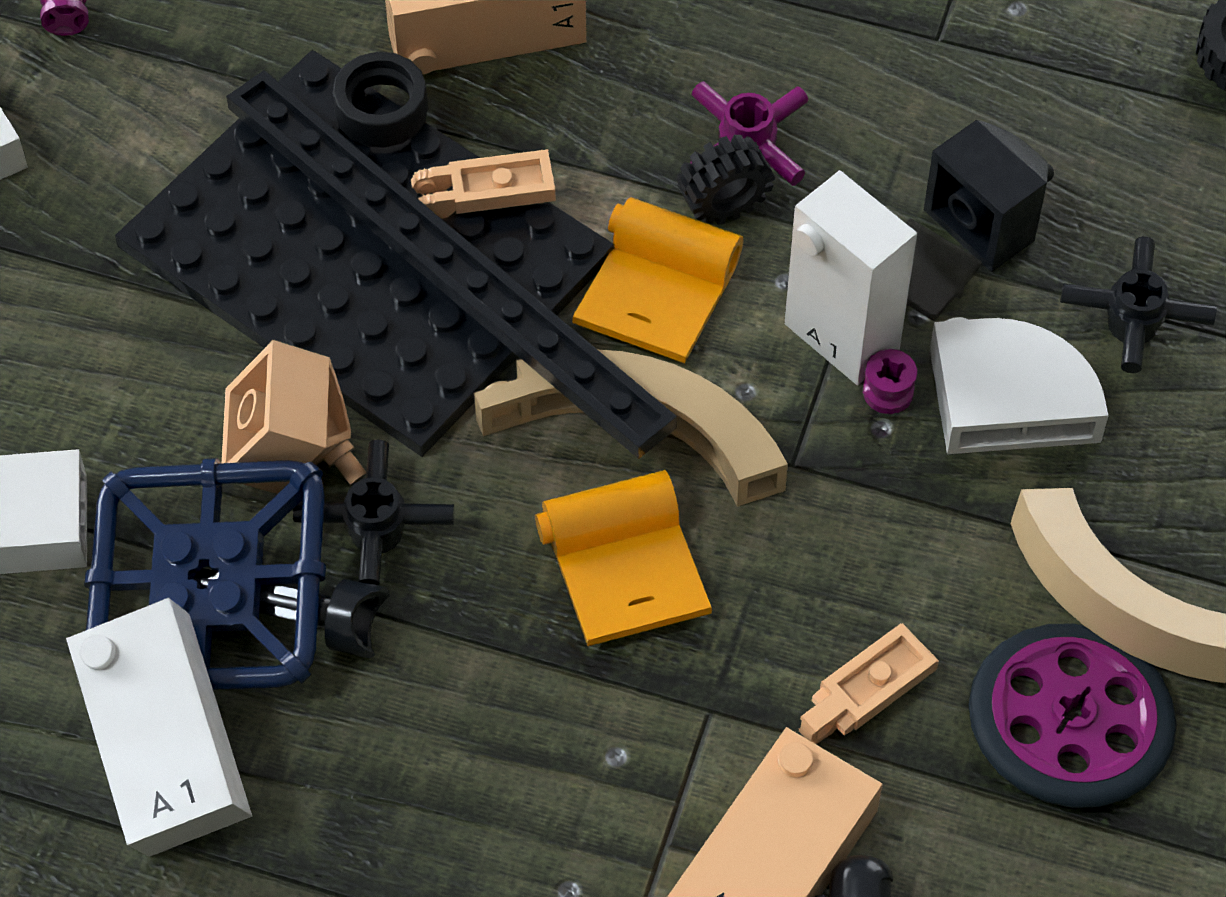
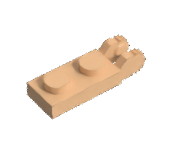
M548 149L449 162V165L430 167V169L424 168L414 172L411 179L412 188H414L417 194L423 195L418 197V200L441 219L449 217L455 211L456 214L556 201ZM452 186L451 191H446L448 188Z

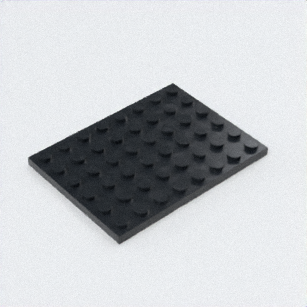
M311 50L278 81L417 199L423 195L417 194L414 188H412L411 179L414 172L424 168L430 169V167L449 165V162L480 158L426 122L412 138L402 144L386 148L368 147L351 140L339 127L332 93L335 77L342 68L314 50ZM371 87L356 94L352 100V105L356 109L367 114L383 115L395 112L401 108V106ZM240 118L115 235L117 246L263 348L272 340L330 357L344 403L421 457L475 403L474 393L484 390L487 386L494 383L518 357ZM452 186L448 188L446 191H451ZM550 202L456 214L455 211L449 217L442 219L556 315L599 272L608 254L614 249L612 242Z

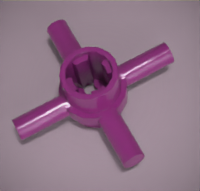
M705 81L695 86L692 96L720 121L719 138L727 136L731 142L734 135H742L743 139L748 136L757 143L769 166L790 185L795 186L803 179L805 171L775 145L778 132L777 124L808 103V96L801 87H795L771 104L768 99L755 93H741L732 97L727 102Z

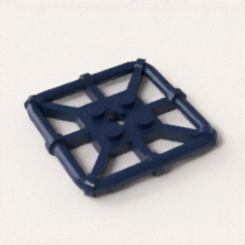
M218 458L203 459L201 464L133 467L121 470L116 474L110 471L102 479L104 486L100 490L96 504L91 569L85 572L84 586L89 589L86 630L109 622L111 591L150 590L149 605L170 598L190 615L213 690L279 688L292 685L296 681L303 684L312 675L308 670L313 664L316 653L320 582L326 579V564L321 562L325 498L323 482L321 480L323 472L313 462L303 463L292 460L221 463ZM290 481L250 521L220 522L223 484ZM202 485L200 523L164 525L130 490L135 488ZM119 500L154 534L152 570L113 571ZM303 500L299 561H296L294 564L262 565L264 536ZM205 566H210L213 571L219 572L218 578L209 580L205 589H200L199 583L194 580L197 572L201 571ZM298 584L293 654L259 621L261 585ZM250 631L282 665L210 668L212 632Z

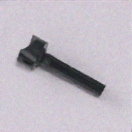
M202 568L194 576V580L199 583L200 589H205L209 580L218 578L219 572ZM342 579L336 586L332 597L319 593L317 626L325 627L324 637L329 650L350 653L364 658H373L375 656L371 643V629L377 610L390 597L386 587L357 582L351 579ZM279 584L261 585L259 613L296 621L298 589Z

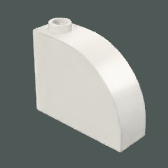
M957 317L944 322H934L930 356L947 454L1101 443L1108 419L1102 386L1096 373L1083 355L1063 338L1042 327L1013 319L984 318L968 320Z

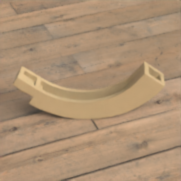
M597 349L677 416V429L671 434L692 447L714 468L725 483L737 507L785 491L788 463L776 442L763 425L726 391L700 375L669 362L629 352ZM522 359L516 361V380L509 382L498 381L490 384L484 390L474 393L476 421L483 436L549 416L584 413Z
M1073 488L1021 489L1010 523L1015 538L1030 568L1042 585L1065 610L1099 637L1134 657L1181 675L1226 683V614L1207 610L1176 599L1149 585L1130 572L1111 555L1090 529L1081 513Z

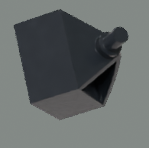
M975 120L932 151L923 210L990 272H993L1035 241L1047 182L1053 178L1054 169L1022 139L995 125Z

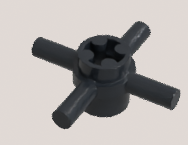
M1144 236L1135 240L1132 270L1123 274L1112 286L1111 290L1063 283L1060 303L1107 310L1109 330L1115 338L1123 342L1121 369L1127 373H1138L1141 371L1144 343L1149 342L1156 335L1157 329L1165 322V319L1214 326L1217 306L1169 299L1167 285L1164 280L1155 272H1152L1155 241L1150 237Z
M379 439L372 440L368 444L366 478L353 484L348 490L344 502H324L323 523H344V528L351 536L353 543L361 550L358 582L378 586L380 585L382 553L394 549L400 542L404 524L454 525L455 513L454 504L404 503V499L398 490L387 481L389 443ZM303 501L293 509L294 522H302ZM368 515L376 516V515H377V518H372V519H370V518H366V516H368Z

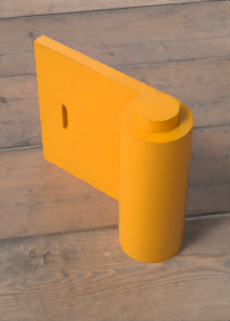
M630 197L624 205L618 203L611 214L608 231L614 233V249L608 254L575 311L572 323L685 363L736 269L743 247V236Z
M666 470L542 502L543 512L535 514L538 534L543 545L552 544L587 646L712 614L711 604L679 525L677 498L672 481Z

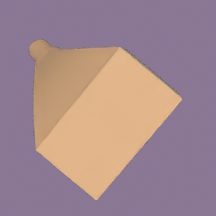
M272 340L226 387L221 463L292 460L303 463L313 462L317 465L325 460L329 467L335 464L350 485L366 474V470L351 452L355 447L349 441L351 438L350 423L330 357ZM290 481L245 483L244 485L278 494Z

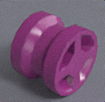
M40 0L43 6L40 11L43 28L52 34L61 36L74 35L81 32L87 27L89 22L88 9L85 6L87 0Z
M895 349L880 350L871 356L866 366L863 396L866 403L872 409L879 413L894 414L908 408L913 400L917 376V367L913 359L908 354ZM887 376L898 378L899 381L894 382L892 379H888Z

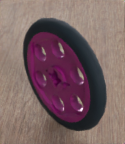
M1074 623L1046 624L1023 630L1000 643L983 660L972 681L968 704L972 731L982 753L998 774L1013 786L1046 803L1070 808L1100 807L1125 800L1146 788L1164 769L1174 748L1177 726L1172 697L1161 674L1152 664L1110 644L1084 625ZM1064 657L1078 658L1085 664L1087 672L1082 676L1076 677L1067 675L1060 669L1058 661ZM1017 676H1028L1038 683L1040 691L1032 696L1021 695L1013 689L1011 680ZM1111 685H1123L1133 693L1135 699L1130 704H1116L1107 697L1105 689ZM1087 694L1081 708V716H1076L1072 721L1069 720L1061 734H1058L1064 720V712H1069L1073 707L1076 708L1082 697ZM1019 723L1029 724L1038 731L1040 739L1032 744L1020 743L1012 737L1010 728ZM1114 732L1126 734L1133 740L1135 749L1129 753L1113 751L1106 742V736ZM1064 752L1077 753L1087 762L1088 768L1081 773L1067 772L1060 766L1057 757Z

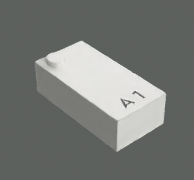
M839 170L795 206L784 324L858 386L865 380L867 362L873 354L886 349L900 350L917 232Z
M167 598L66 638L128 846L150 857L252 817L190 615L170 598Z

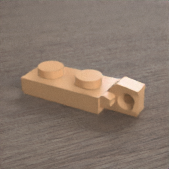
M900 623L821 682L820 690L812 696L811 700L816 706L801 716L802 722L799 732L809 741L818 744L830 736L836 729L843 735L848 734L853 729L857 730L936 671L939 660L903 623Z

